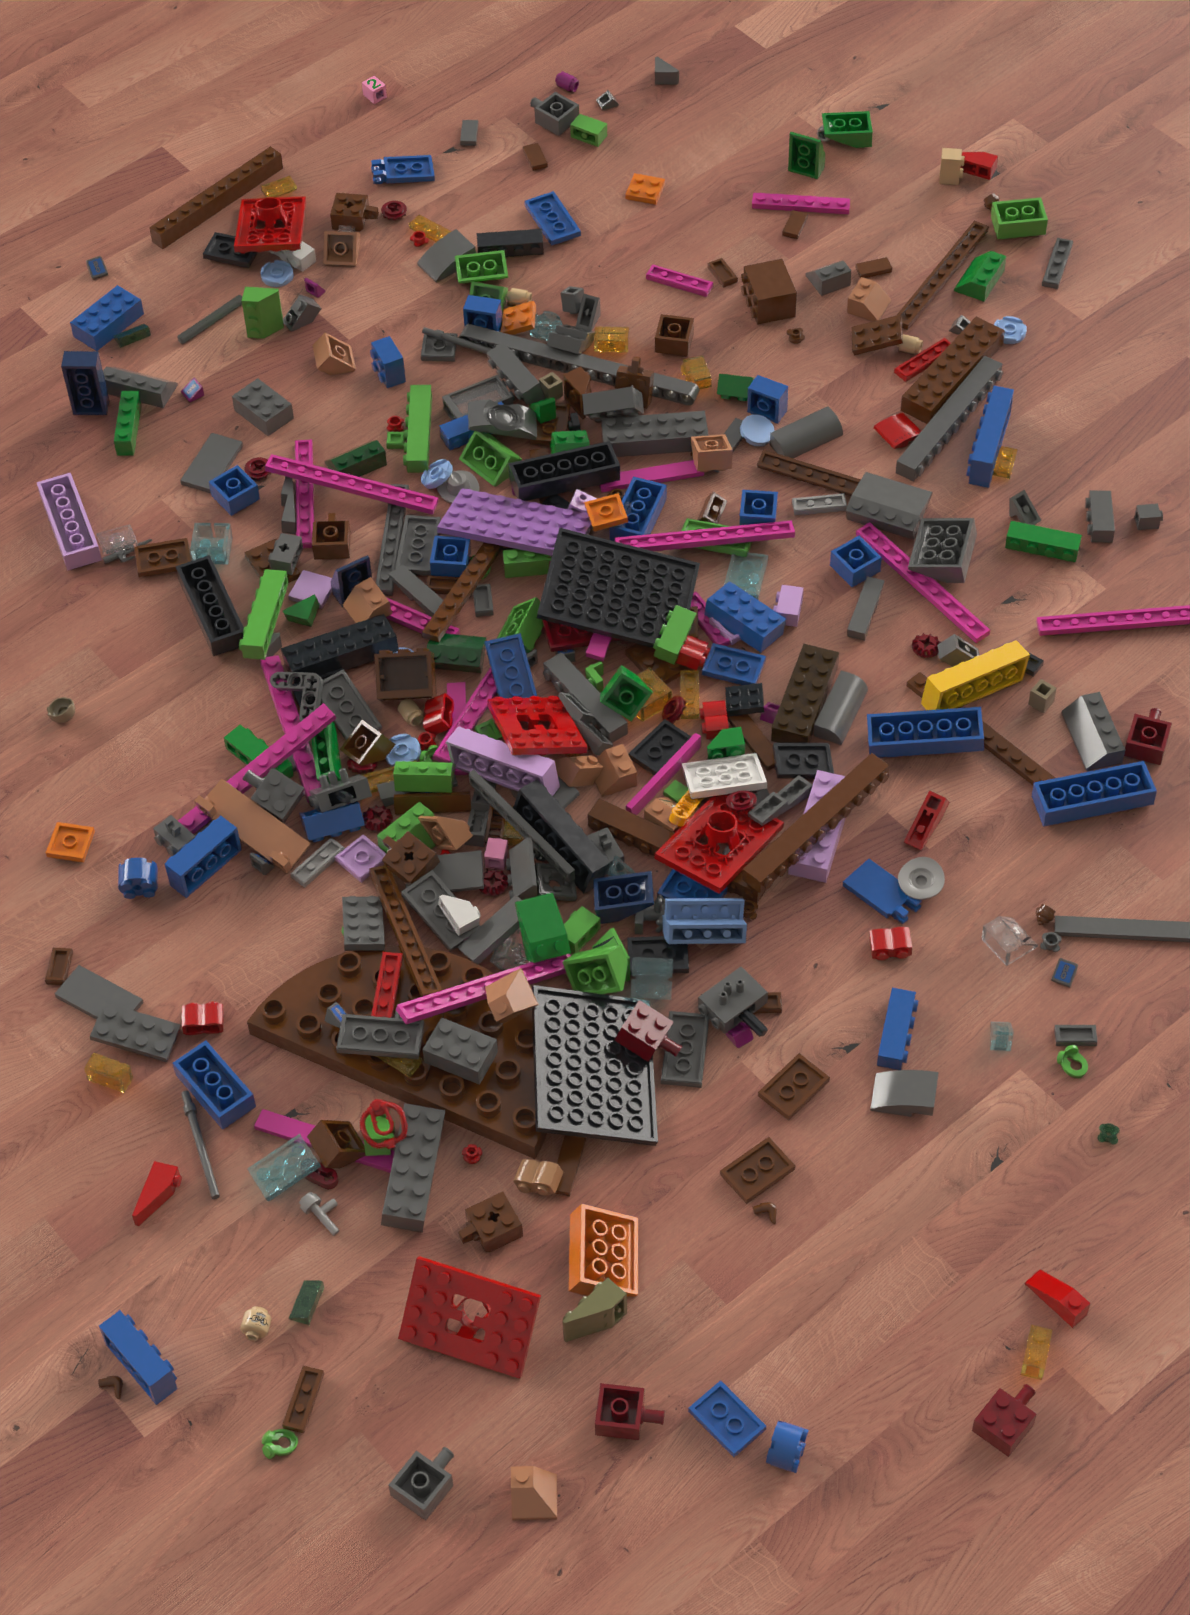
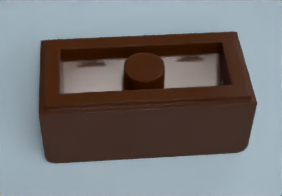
M712 492L706 498L698 520L718 524L727 500Z

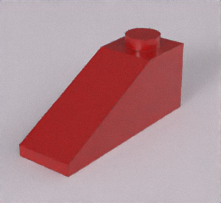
M962 152L961 156H965L964 166L960 168H963L964 173L987 180L992 178L997 169V155L987 152Z
M929 790L904 843L922 851L950 803L947 798Z
M153 1162L132 1214L136 1226H140L173 1196L176 1187L179 1188L182 1176L177 1166Z
M1040 1269L1025 1282L1028 1288L1072 1328L1087 1316L1090 1302L1076 1289Z

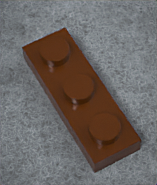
M302 1366L282 1424L283 1429L305 1433L324 1377V1370Z

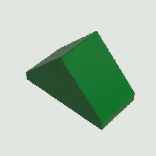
M548 398L529 404L531 410L535 411L540 424L556 418L555 398Z
M314 594L283 610V613L290 622L312 627L320 603Z

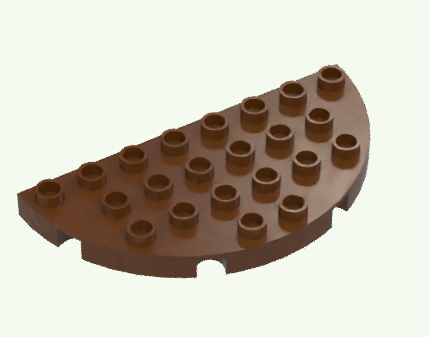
M385 946V950L347 951L316 963L291 977L273 991L258 1006L247 1021L249 1033L252 1036L407 1104L445 1110L444 1120L528 1157L536 1159L545 1141L547 1133L536 1132L531 1010L505 1023L496 1022L487 999L422 1019L425 1025L419 1059L337 1053L336 1047L340 1028L324 1021L328 1007L337 1002L347 1014L371 1016L382 953H402L400 946ZM424 947L442 990L493 974L486 968L466 958ZM404 955L393 1018H395L397 1004L421 997ZM441 1017L497 1039L498 1053L480 1085L424 1062L423 1048Z

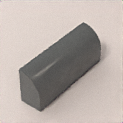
M827 406L771 432L770 446L777 454L795 458L842 436V425L837 415Z
M842 670L840 671L814 724L815 737L839 745L843 744L868 692L866 683L860 677Z

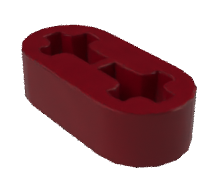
M313 1159L307 1160L302 1164L301 1171L306 1180L327 1190L333 1189L338 1185V1174L334 1169L325 1168L322 1163ZM313 1167L315 1168V1172L310 1171V1173H308L307 1169H312ZM330 1176H332L333 1180L329 1179L327 1182L325 1181V1177L329 1178Z

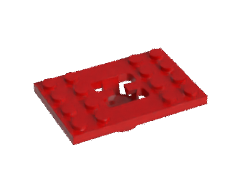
M306 196L241 199L234 243L235 252L247 253L256 251L261 253L264 251L279 252L281 250L296 251L301 249ZM258 220L265 221L264 229H256ZM276 220H282L285 227L274 228V224H276Z
M514 696L512 698L494 697L493 699H487V706L512 755L543 756L546 754L587 753L588 746L559 697L548 696L540 698L538 696H531L530 698ZM549 721L551 724L547 730L543 725H538V722ZM519 722H528V730H523Z
M730 794L712 796L655 853L654 859L719 894L784 827V822L776 818L763 826L748 817V812L751 810H746L745 813L743 811L738 813L730 811L726 805V799ZM713 826H717L723 829V831L714 829ZM705 834L708 837L707 845L698 842ZM728 842L730 852L727 855L718 853L717 851L720 849L718 843Z
M419 1256L416 1258L398 1339L520 1379L523 1375L541 1295ZM455 1294L464 1296L465 1298L457 1306L453 1303ZM467 1299L482 1302L488 1313L483 1318L475 1315V1319L472 1321L465 1315L464 1303ZM449 1318L460 1321L462 1324L458 1332L448 1328ZM481 1328L485 1330L484 1340L474 1338L477 1331Z

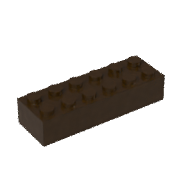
M803 644L772 725L771 741L777 743H810L814 733V724L825 704L838 668L839 652Z

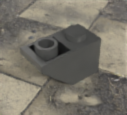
M299 295L284 317L283 322L293 332L312 323L322 308L314 299Z

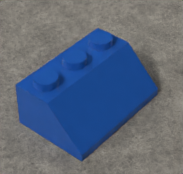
M358 801L323 813L316 809L299 813L307 839L313 842L321 841L324 839V836L331 835V837L342 835V831L350 830V832L358 831L361 829L360 826L365 825Z

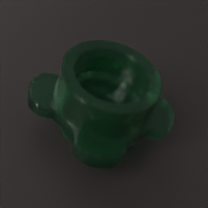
M1111 1123L1101 1124L1099 1126L1100 1134L1097 1137L1098 1141L1102 1143L1110 1142L1112 1145L1117 1144V1134L1120 1132V1129Z

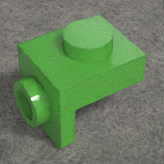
M600 661L585 668L586 679L601 693L604 687L603 679L600 677L603 675V663Z
M493 719L475 726L476 732L481 735L484 734L495 740L503 738L502 734H499Z

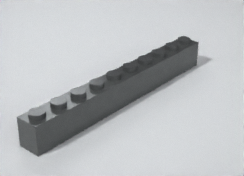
M987 356L981 359L897 460L896 474L913 482L918 476L923 474L924 468L932 463L934 456L941 452L943 445L948 444L953 433H957L962 422L965 423L969 414L975 411L977 404L984 400L986 393L993 389L996 381H1000L1003 375L1002 363Z

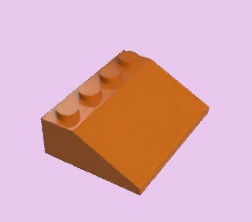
M581 1204L570 1214L569 1292L589 1296L599 1282L609 1278L627 1293V1297H636L638 1295V1218Z

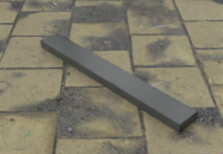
M391 484L392 486L409 490V485ZM388 503L376 577V584L385 596H393L395 583L388 574L395 570L406 513L405 507Z
M472 770L469 773L470 785L524 839L531 837L532 847L568 883L574 881L575 869L475 770Z
M1055 916L1054 918L1055 933L1059 936L1190 942V922Z

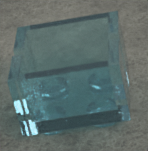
M195 523L190 547L192 561L210 555L214 564L229 565L233 539L230 523H214L216 538H213L211 523Z
M633 957L632 976L636 977V980H631V998L671 1000L672 981H668V978H672L673 959Z

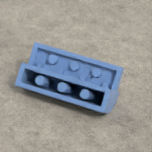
M743 898L665 899V913L662 915L664 938L668 944L746 943L747 924L743 920L745 900Z

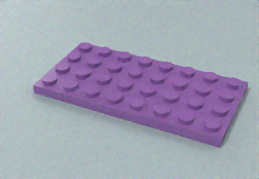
M461 489L437 526V533L552 556L559 528L588 535L592 525L587 512H578L552 505L548 506L537 502L508 498L502 495L498 496L486 492Z

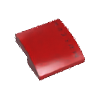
M904 413L890 416L873 427L893 449L907 447L909 441H914L921 432Z

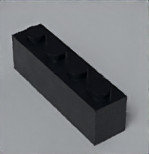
M542 229L476 233L478 253L504 250L505 257L544 255Z

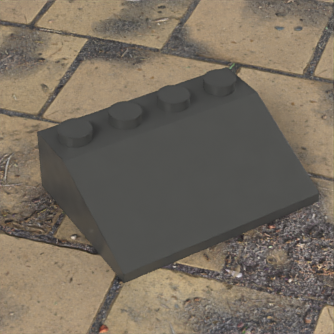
M865 472L850 498L846 508V516L848 520L864 525L870 522L877 529L914 540L921 518L925 514L933 493Z
M921 518L908 570L945 583H965L977 537L974 518Z

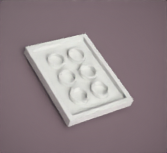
M757 753L682 763V771L691 799L731 794L736 791L767 789V781Z

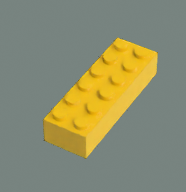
M1016 640L1006 643L997 649H992L980 656H975L966 662H961L954 667L947 668L942 672L932 674L927 677L921 704L926 710L959 708L1023 680L1030 654Z

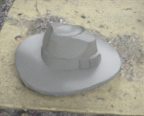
M464 470L452 471L450 477L437 487L440 496L451 504L461 489L480 491L476 477Z
M918 857L910 860L901 868L898 875V883L901 890L907 896L918 900H925L936 896L942 890L945 882L941 866L929 857Z

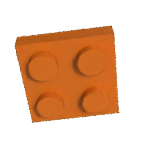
M634 173L625 194V199L657 205L665 185V179Z
M530 301L503 309L501 332L515 335L534 329L535 302Z
M619 493L584 502L593 531L628 523V517Z
M57 822L46 850V856L84 863L95 833L94 827Z

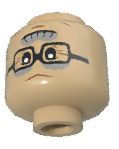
M257 1306L245 1311L240 1329L247 1339L257 1341L267 1336L271 1323L268 1311Z

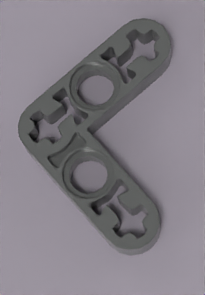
M276 672L271 676L270 683L277 690L303 691L299 715L300 722L320 707L323 679L316 673ZM296 677H300V684L293 686V680ZM280 678L283 679L284 681H287V683H286V682H279V684H277L276 682H277L278 680H280ZM314 679L317 680V683H314L313 685L310 684L314 681ZM315 696V702L308 705V698Z

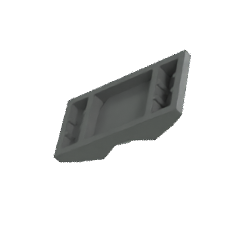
M490 399L468 402V430L536 440V413L520 404L499 405Z

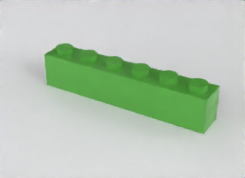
M411 385L410 392H407V402L410 403L406 405V414L409 417L405 419L408 430H405V440L407 442H404V453L407 454L403 455V465L407 466V473H423L429 469L432 389L431 385Z
M265 569L263 577H260V587L256 589V599L252 602L251 606L252 612L248 614V624L243 630L244 637L239 642V649L242 650L243 658L265 660L288 587L287 571Z

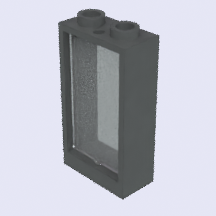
M498 375L442 396L443 409L451 421L467 415L468 402L490 399L496 403L502 401L504 405L508 406L513 405L515 400L513 393L507 389L504 380L501 381Z

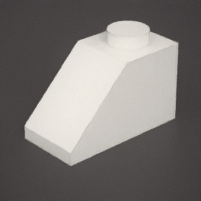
M446 895L439 896L438 905L458 936L479 925L481 914L476 906H472L470 901Z

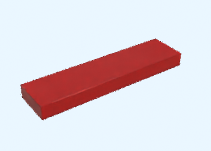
M946 338L941 339L894 368V373L907 382L928 369L951 342Z
M382 953L371 1016L393 1018L403 953Z

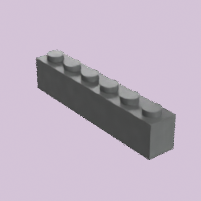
M562 652L543 663L545 679L551 681L559 693L571 694L594 716L590 723L611 743L628 734V722L620 714L600 702V692Z

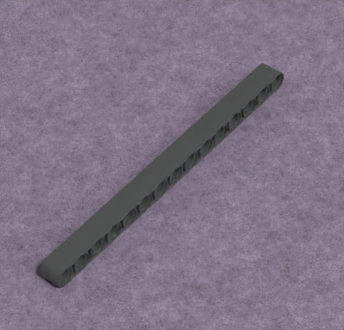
M467 324L458 337L492 349L504 342L515 356L519 357L520 361L563 373H568L581 366L585 372L587 371L590 374L591 380L612 386L616 385V373L620 365L627 366L582 353L577 354L554 348L544 343ZM654 373L652 396L684 405H692L700 391L698 385Z

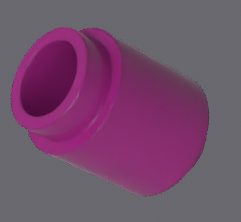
M564 71L558 73L555 78L556 85L564 90L575 92L578 89L579 80Z

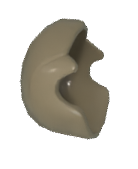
M66 697L57 698L47 707V715L54 722L66 723L75 714L74 702Z

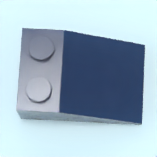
M368 555L338 568L334 572L331 579L332 594L342 608L353 588L364 580L372 578Z
M652 871L593 879L595 913L600 918V924L619 922L654 905Z

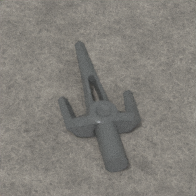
M152 539L126 548H119L126 544V542H122L113 547L114 553L102 558L103 562L107 564L116 559H119L120 562L135 558L134 555L127 558L126 555L135 551L134 546L145 545L151 542Z

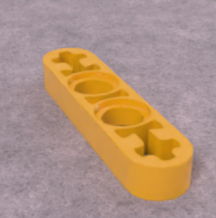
M688 790L672 809L669 821L674 825L684 826L701 805L703 798L691 799Z

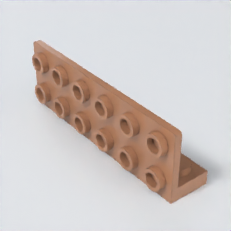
M223 779L216 784L205 799L199 795L194 800L197 808L211 819L216 820L219 816H222L236 826L241 841L286 874L310 847V842Z

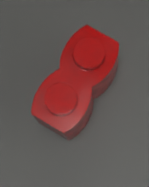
M688 635L676 663L694 670H698L699 666L703 667L711 649L708 648L709 643Z
M446 693L428 699L424 708L426 714L423 720L424 730L438 734L450 729L453 723V699Z
M725 700L702 702L703 708H699L700 720L704 719V723H701L702 734H706V739H714L722 729L729 728Z
M909 927L882 928L869 931L872 959L880 961L890 957L904 959L912 955Z
M212 1001L203 1005L189 1003L182 1006L183 1034L198 1035L202 1033L216 1034L224 1032L223 1004Z

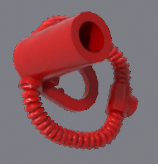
M375 1099L370 1103V1107L363 1112L362 1117H360L359 1126L362 1136L373 1148L392 1149L396 1147L397 1143L403 1141L407 1135L406 1116L403 1109L396 1103ZM390 1108H394L398 1115H400L402 1123L400 1135L397 1138L393 1137L381 1143L375 1142L366 1130L365 1122L370 1114L375 1132L386 1136L394 1129V1121L389 1113ZM386 1115L390 1127L387 1131L383 1132L378 1128L376 1117Z

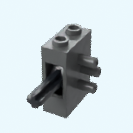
M342 768L339 770L341 780L338 781L335 771L328 772V777L331 784L328 783L326 775L319 776L321 787L309 791V804L317 811L323 813L371 797L372 793L368 780L360 774L348 777L346 769Z
M742 967L736 969L698 997L699 1012L703 1016H707L711 1020L712 1025L716 1029H720L724 1034L742 1021L759 1037H763L768 1031L767 1027L753 1014L767 1004L768 992Z

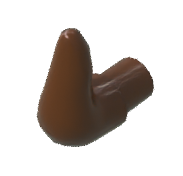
M764 1202L760 1203V1205L752 1206L754 1214L768 1212L771 1222L776 1224L777 1208L773 1203Z
M107 1376L106 1378L98 1379L100 1388L114 1386L116 1398H121L123 1387L121 1377Z

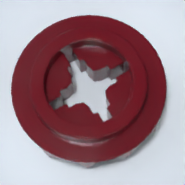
M396 200L386 202L381 208V214H383L384 218H388V220L394 219L396 221L398 218L402 219L403 216H406L407 206L403 202Z
M257 457L249 460L244 467L245 473L252 480L257 478L260 481L262 477L267 478V475H271V472L265 471L268 459Z
M924 633L921 636L916 635L915 639L912 640V650L920 657L931 658L939 653L938 644L941 641L938 640V636L933 637L931 633L929 635ZM929 642V645L924 649V644Z
M679 695L674 696L665 704L662 712L663 720L666 719L672 724L676 720H680V716L684 715L683 711L686 709V701L683 697Z
M351 758L347 761L348 769L352 770L353 773L367 774L377 769V762L361 766Z
M736 791L726 799L727 807H729L730 811H736V813L740 811L745 813L746 810H752L757 802L756 795L750 791Z
M377 805L373 808L368 807V810L363 812L364 826L373 832L383 831L393 822V815L390 809H386L384 805L382 807ZM374 815L381 816V820L374 819Z
M495 868L489 871L487 869L483 873L484 889H479L483 894L497 896L507 889L508 877L504 874L503 870L497 871ZM495 878L496 881L491 887L490 881Z

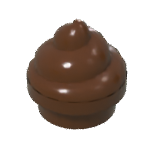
M995 193L990 194L983 200L984 206L992 210V203L999 202L1000 198Z
M1044 904L1037 907L1035 914L1038 925L1053 921L1056 911Z

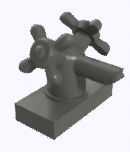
M661 894L654 901V906L636 913L635 934L643 935V922L656 921L655 923L659 925L655 930L657 933H660L663 929L662 915L665 913V899Z

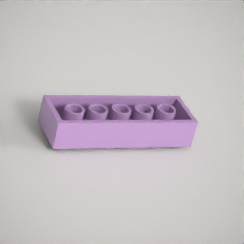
M71 473L36 482L67 571L101 561L99 546Z
M459 726L446 741L451 763H454L455 768L467 773L475 770L483 779L518 792L520 788L537 779L547 788L552 796L560 787L555 761L540 755H512L507 744L503 741L492 739L484 734L481 735Z
M817 770L804 813L845 776ZM846 818L841 819L835 829L829 830L823 840L817 841L808 853H804L795 865H791L788 874L826 883Z

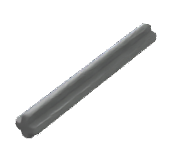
M237 295L177 336L178 341L181 344L186 343L241 306L242 296Z

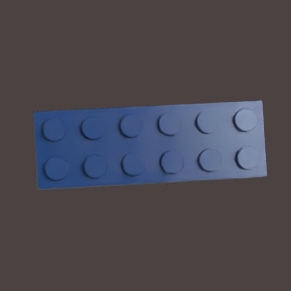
M993 386L992 392H988L986 401L988 404H985L983 409L985 416H981L979 423L981 429H977L975 437L977 441H974L972 446V452L974 453H970L968 464H971V466H968L966 476H969L968 484L990 487L1011 415L1014 389Z
M981 707L867 714L869 755L873 753L877 757L882 758L984 751Z
M1140 761L1035 782L1031 797L1044 827L1154 805L1157 790L1145 762Z

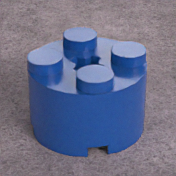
M129 858L124 860V864H119L118 889L124 894V898L133 899L135 896L140 895L147 898L155 896V892L158 889V866L154 861L151 864L147 862L146 858Z
M778 1421L771 1439L772 1443L768 1450L766 1464L797 1473L800 1464L799 1459L800 1456H803L809 1430L784 1421Z

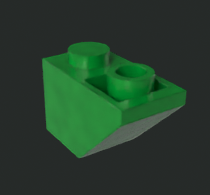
M742 728L722 729L707 746V760L745 755V741Z

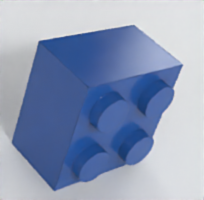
M468 295L463 307L464 327L467 324L500 332L502 327L501 300Z
M388 336L371 342L372 350H370V355L373 359L371 365L373 371L378 373L380 382L384 383L387 389L406 382L403 356L391 337Z
M757 375L748 387L747 412L753 415L764 416L778 424L787 412L788 386Z
M238 465L209 481L211 496L231 516L260 500L258 485Z
M742 490L739 526L776 522L778 492Z
M435 535L430 558L431 576L460 577L470 563L471 540L462 537Z
M860 535L831 551L830 566L852 588L865 581L867 576L872 577L881 572L882 557Z

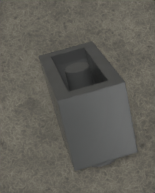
M955 634L938 644L940 660L952 667L979 655L978 648Z

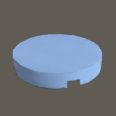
M275 260L274 263L268 262L260 271L262 281L271 287L287 285L294 277L290 263L282 260Z
M1006 316L1001 320H996L994 323L995 326L1005 330L1003 342L1005 344L1019 343L1026 336L1027 326L1019 318Z
M761 415L747 416L740 426L741 436L746 439L747 443L754 446H765L767 443H770V433L775 431L771 421Z
M446 459L437 460L430 464L428 471L425 470L423 472L421 482L427 489L436 488L450 477L453 466Z
M398 734L389 739L396 744L385 758L390 766L395 767V761H418L421 747L415 737H411L409 734Z

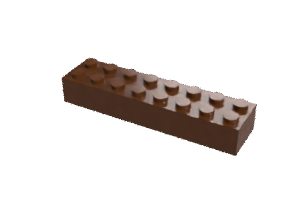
M976 316L902 395L900 411L928 424L984 356L992 358L1003 346L1005 330Z

